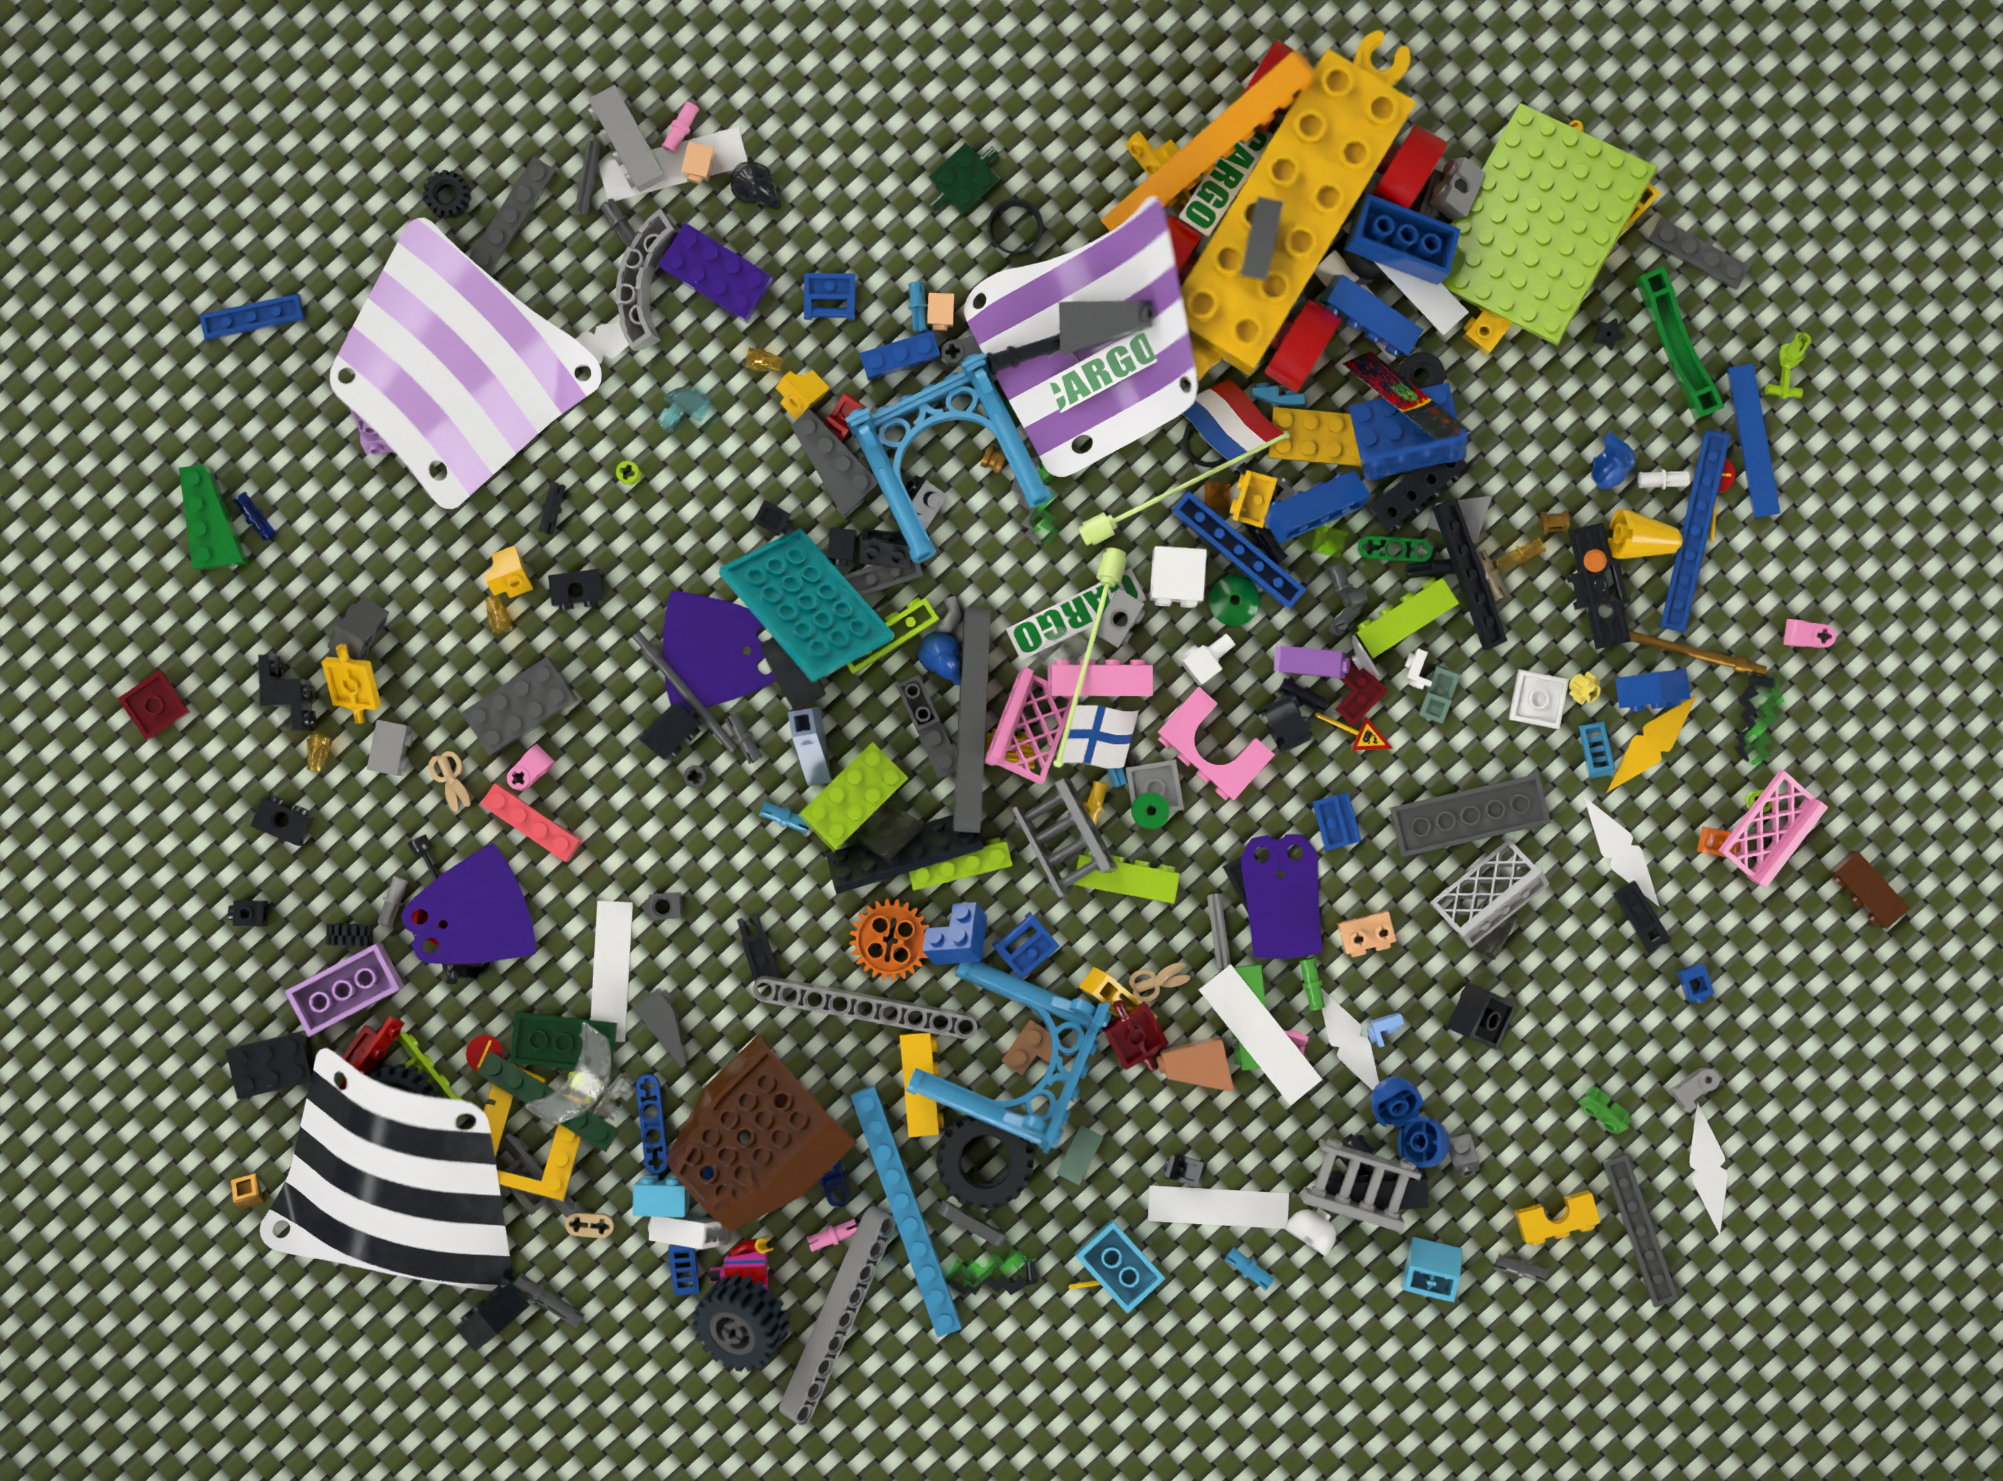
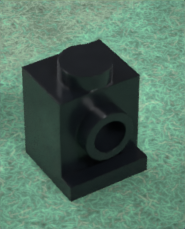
M233 900V905L228 907V919L233 920V926H268L269 900ZM243 909L249 911L248 918L243 917Z

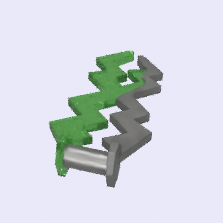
M1037 455V457H1032L1031 459L1035 467H1039L1038 473L1045 486L1054 475L1046 470L1039 455ZM1015 477L1011 491L1022 494L1017 502L1030 511V514L1021 524L1029 528L1024 535L1034 542L1041 544V541L1034 535L1040 528L1031 523L1039 516L1044 519L1040 526L1051 532L1044 543L1045 546H1048L1060 532L1050 525L1057 517L1045 510V506L1049 501L1040 506L1030 508ZM1050 490L1053 498L1056 494Z

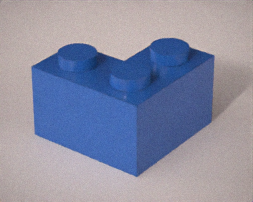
M1686 668L1615 678L1619 709L1630 707V712L1646 710L1645 705L1651 704L1652 709L1679 706L1681 705V700L1691 699Z
M977 902L953 904L949 927L926 928L923 952L934 965L981 962L987 915Z

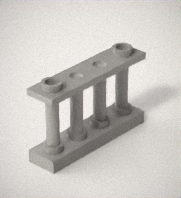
M1328 1138L1327 1141L1320 1139L1318 1144L1326 1154L1315 1186H1312L1311 1189L1307 1187L1303 1189L1301 1195L1303 1202L1311 1206L1402 1232L1405 1222L1398 1210L1409 1177L1420 1180L1421 1174L1418 1168H1415L1416 1165L1406 1160H1401V1163L1345 1147L1342 1146L1343 1143L1336 1139ZM1339 1155L1351 1160L1340 1193L1334 1196L1327 1194L1325 1187L1335 1157ZM1362 1162L1375 1166L1364 1201L1357 1203L1351 1201L1349 1196L1360 1163ZM1385 1169L1399 1173L1389 1207L1385 1208V1210L1375 1208L1374 1201Z

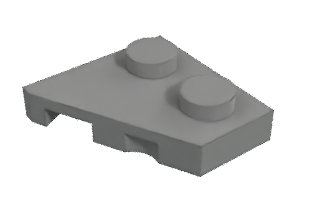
M1490 496L1458 500L1473 544H1476L1492 498ZM1432 511L1427 528L1441 533Z

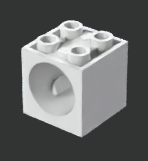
M1155 546L1152 555L1150 601H1155L1156 606H1170L1172 602H1181L1180 607L1196 608L1197 604L1203 602L1207 549Z

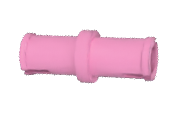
M685 101L677 119L672 121V128L661 145L664 149L676 154L684 136L690 133L689 127L700 110L696 105Z
M855 1219L834 1227L832 1225L827 1226V1230L807 1236L811 1251L814 1252L830 1244L835 1246L839 1244L838 1241L854 1236L857 1231V1227L852 1228L857 1226Z

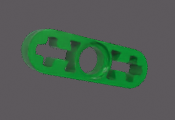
M1366 536L1359 541L1357 546L1359 555L1368 560L1418 563L1427 561L1432 555V546L1424 539ZM1368 541H1372L1373 546H1381L1380 541H1385L1383 545L1384 556H1379L1381 550H1373L1371 555L1367 554V550L1363 549V545H1366ZM1392 542H1397L1402 547V552L1397 557L1391 556L1388 553V545ZM1406 543H1410L1409 548L1412 549L1422 544V548L1427 549V553L1418 558L1417 553L1410 552L1408 553L1409 558H1405L1407 552Z

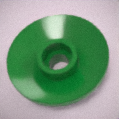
M1231 575L1220 579L1213 586L1209 595V607L1212 614L1225 625H1243L1255 616L1259 608V593L1255 585L1242 576ZM1231 596H1238L1240 599L1239 604L1233 605L1230 602Z

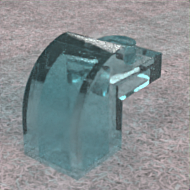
M679 387L670 391L664 397V401L670 404L671 407L670 409L665 408L658 420L661 422L659 427L671 434L683 413L701 423L713 403L712 398L691 387Z

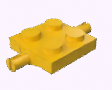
M340 644L336 646L339 658L326 657L322 661L323 670L333 706H342L352 710L355 723L361 724L366 721L364 709L377 710L381 706L371 662L351 659L348 654L347 645Z

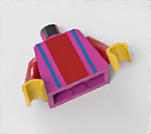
M771 1237L745 1239L731 1248L729 1254L724 1258L725 1267H710V1282L716 1283L725 1276L729 1275L732 1278L734 1274H740L742 1280L746 1276L753 1277V1283L755 1284L759 1280L765 1283L763 1288L768 1291L767 1252L773 1250V1247L768 1248L765 1241L770 1240Z

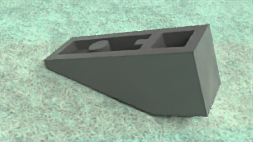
M658 988L638 1004L634 1011L683 1068L688 1063L676 1007L673 1005L675 999L666 989L662 991Z

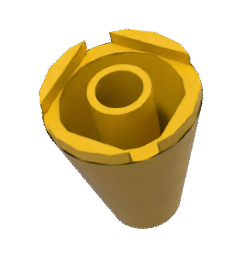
M1618 509L1613 515L1609 529L1613 530L1612 538H1608L1612 558L1628 559L1673 554L1677 549L1681 548L1683 542L1682 534H1680L1677 528L1629 509Z

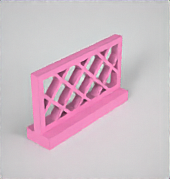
M1024 667L1017 674L984 763L991 766L997 764L1042 785L1066 725L1074 696H1062L1068 699L1066 707L1057 709L1052 698L1054 696L1048 695V681L1033 675V670ZM1033 683L1042 687L1045 696L1037 699L1034 698L1031 691ZM1047 699L1053 712L1042 715L1037 703ZM1032 705L1037 717L1026 721L1022 712L1023 708ZM1055 716L1058 728L1049 732L1044 719ZM1039 721L1044 734L1034 737L1029 724ZM1023 727L1028 740L1018 743L1014 731ZM1046 737L1050 749L1047 752L1041 753L1036 741ZM1031 743L1036 756L1025 759L1020 746ZM1015 749L1020 762L1013 764L1005 760L1006 752ZM1038 759L1042 768L1040 775L1031 772L1027 763Z
M1780 769L1720 847L1719 851L1742 870L1752 882L1767 888L1828 807L1814 798L1788 773ZM1785 779L1788 784V792L1778 794V786ZM1803 795L1805 797L1804 801L1798 808H1794V796ZM1788 798V810L1779 811L1778 800ZM1772 801V813L1763 814L1764 804ZM1788 815L1787 823L1783 828H1779V817ZM1772 818V830L1763 832V820ZM1756 821L1757 833L1747 835L1748 825ZM1772 835L1771 844L1768 848L1763 849V837ZM1757 838V850L1747 852V840ZM1741 841V853L1731 854L1729 850L1735 842ZM1757 856V862L1750 870L1748 868V857Z

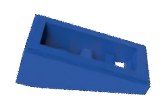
M670 1244L668 1250L674 1296L700 1293L696 1248ZM689 1252L690 1257L676 1258V1253ZM690 1262L691 1267L677 1268V1263ZM692 1272V1276L678 1278V1273ZM693 1282V1287L679 1288V1283Z

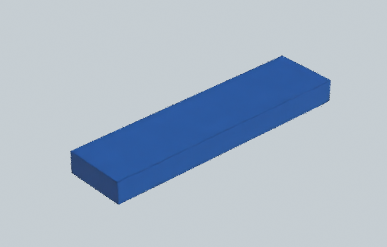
M299 293L199 315L204 340L206 341L305 320Z

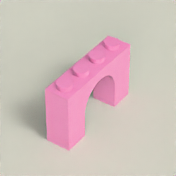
M1197 687L1157 732L1160 735L1158 740L1168 749L1171 747L1175 748L1179 752L1177 757L1186 766L1190 764L1198 769L1196 775L1205 783L1209 781L1217 786L1215 792L1224 800L1228 798L1235 800L1275 754L1257 738H1254L1228 764L1214 765L1205 761L1196 750L1194 742L1195 732L1199 724L1218 703L1200 687Z

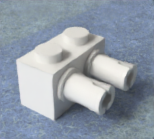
M1225 634L1209 647L1202 645L1198 648L1194 645L1182 654L1185 659L1180 663L1198 686H1201L1222 670L1218 664V659L1234 647L1235 644Z

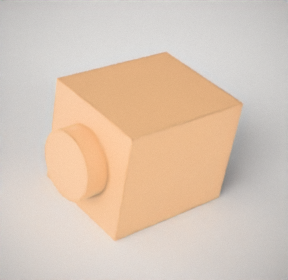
M688 141L682 167V173L687 177L686 180L701 184L702 180L709 182L716 153L713 147Z
M929 293L927 325L932 327L933 331L947 332L948 328H953L954 294Z

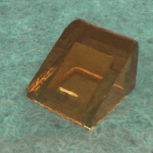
M1205 481L1204 504L1209 508H1229L1230 483Z

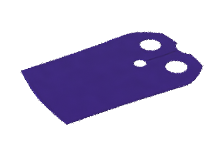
M1285 834L1283 838L1278 840L1270 838L1269 835L1251 838L1242 854L1241 868L1249 914L1253 957L1284 959L1322 952L1318 859L1314 848L1303 835ZM1294 844L1299 845L1303 850L1302 858L1297 861L1291 860L1287 853L1288 848ZM1258 847H1265L1269 851L1270 857L1267 862L1259 863L1256 861L1254 852ZM1278 870L1285 872L1283 879L1277 878L1276 872Z

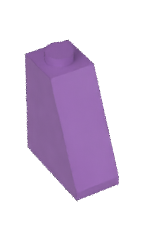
M1276 645L1274 671L1342 679H1345V673H1349L1350 658H1347V653Z

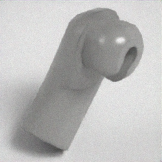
M956 596L944 599L947 614L943 620L938 622L940 632H953L961 620L962 616Z

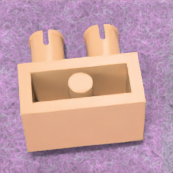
M1388 911L1337 923L1344 953H1351V957L1367 954L1366 949L1373 947L1376 948V951L1391 948L1390 943L1396 942Z

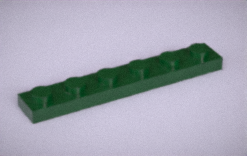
M491 1051L476 1072L481 1077L604 1152H607L620 1131Z

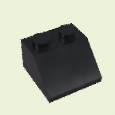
M674 702L639 740L663 760H667L669 757L673 760L682 752L683 748L681 745L687 739L691 742L701 732L699 727L703 723L682 702Z
M1467 981L1465 988L1460 994L1457 1006L1450 1016L1447 1028L1497 1050L1518 1004Z

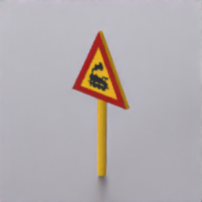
M1319 712L1314 714L1326 722L1357 735L1351 750L1393 749L1367 716H1365L1358 731Z

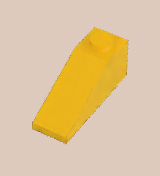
M1093 967L1079 986L1081 990L1098 1004L1110 1003L1108 1011L1115 1017H1118V1014L1112 1005L1114 1002L1118 1005L1117 1000L1123 1001L1127 1011L1141 1003L1111 976Z

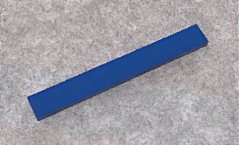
M1705 429L1681 532L1683 542L1681 548L1677 550L1660 628L1682 633L1686 632L1731 434Z

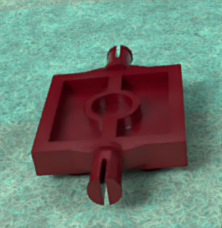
M1117 1000L1118 1005L1114 1002L1112 1006L1117 1012L1118 1017L1107 1024L1106 1027L1101 1028L1126 1071L1134 1065L1144 1062L1150 1073L1155 1072L1154 1069L1157 1070L1158 1065L1153 1056L1158 1050L1169 1044L1145 1001L1127 1011L1123 1001Z

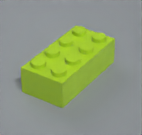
M872 742L799 813L798 817L835 852L908 780V777Z

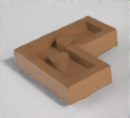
M1032 1019L1029 1020L1001 1060L1020 1075L1024 1074L1036 1055L1050 1063L1051 1039L1049 1031ZM1059 1039L1060 1044H1061L1064 1048H1068V1049L1071 1048L1070 1046H1068L1066 1043H1064L1063 1041H1061V1040ZM1058 1052V1056H1063V1057H1062V1063H1063V1061L1065 1060V1058H1066L1067 1056H1066V1055H1062V1054H1060V1053Z

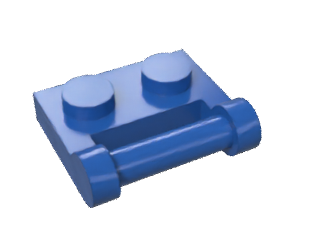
M804 273V320H812V317L855 320V274ZM812 300H847V308L812 307Z
M1028 912L1024 916L1025 919L1000 941L996 940L991 944L1020 979L1024 978L1060 947L1031 912ZM1033 926L1037 932L1010 955L1006 948Z

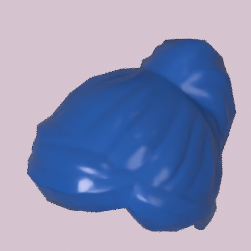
M1612 431L1607 432L1604 436L1605 449L1599 457L1593 458L1594 467L1591 472V478L1597 487L1604 490L1621 484L1628 475V472L1635 467L1636 461L1631 447L1618 439Z
M934 631L927 634L922 639V645L918 651L920 663L927 671L940 675L944 679H949L955 685H960V644L956 639L943 632Z

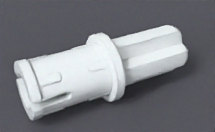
M1662 469L1661 472L1638 473L1639 488L1661 487L1662 490H1665L1666 487H1685L1690 484V474L1687 471L1666 472L1665 469Z

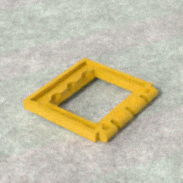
M492 1083L487 1099L496 1103L495 1106L485 1104L483 1112L489 1122L494 1155L496 1156L513 1095ZM562 1094L590 1111L591 1101ZM558 1124L542 1181L497 1170L499 1185L564 1201L582 1138Z

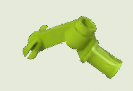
M1799 332L1795 335L1792 343L1781 346L1779 351L1780 364L1782 366L1780 385L1767 384L1765 387L1766 395H1777L1781 399H1786L1787 397L1801 399L1803 388L1789 387L1791 368L1797 366L1804 359L1805 350L1811 343V337L1807 333L1802 335Z

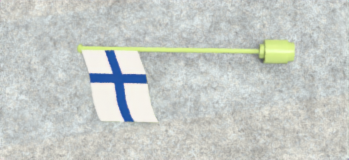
M1107 548L1106 552L1102 554L1096 577L1100 580V584L1104 586L1058 756L1053 761L1056 767H1061L1063 763H1083L1101 768L1124 767L1139 710L1119 711L1099 705H1077L1109 587L1121 584L1127 563L1126 553L1117 548Z

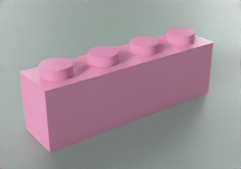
M1055 659V664H1048V695L1074 696L1084 659H1080V664H1070V659ZM1089 659L1079 696H1153V665H1148L1146 660L1139 659L1130 660V664H1121V660L1106 659L1105 664H1095L1094 659Z

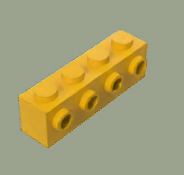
M1478 308L1482 312L1476 319L1472 316L1463 327L1466 333L1462 338L1484 355H1488L1512 323Z

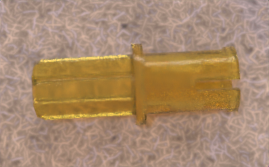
M1537 537L1521 547L1516 546L1514 551L1496 559L1495 563L1499 571L1504 573L1521 563L1527 564V560L1542 552H1546V548L1542 540Z

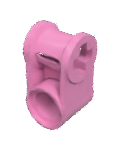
M1787 619L1784 645L1823 648L1829 647L1835 642L1836 632L1829 625L1795 619ZM1823 631V634L1827 635V639L1821 642V639L1817 638V633H1822Z
M535 744L508 772L507 782L510 787L516 790H527L554 765L555 761L538 744ZM517 773L520 775L525 774L523 776V780L525 781L523 784H515V782L517 781V778L515 777Z

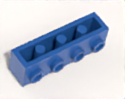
M1334 275L1319 299V302L1325 305L1324 308L1345 318L1344 323L1355 330L1361 329L1365 332L1364 336L1368 340L1376 344L1380 342L1386 346L1384 350L1395 357H1398V355L1408 356L1424 330L1345 275Z
M1355 470L1347 474L1343 472L1336 475L1331 481L1326 483L1323 481L1319 482L1310 490L1305 492L1301 490L1294 493L1289 499L1273 502L1268 507L1269 510L1264 520L1280 544L1363 508L1370 497V493Z

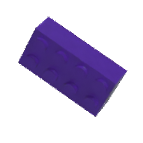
M686 222L658 265L663 272L745 323H748L774 282L771 275Z

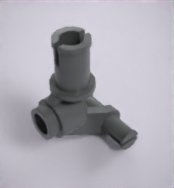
M1342 563L1327 569L1335 587L1333 592L1342 598L1343 605L1346 608L1331 623L1328 629V633L1331 632L1328 635L1331 637L1342 635L1349 623L1362 609L1364 604L1368 602L1367 595L1363 589L1358 590L1353 587V584H1349Z

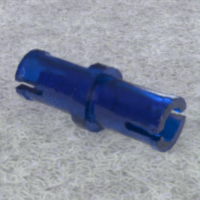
M246 491L233 500L247 518L245 520L246 523L253 526L263 542L269 540L277 533L263 516L264 511L257 508Z

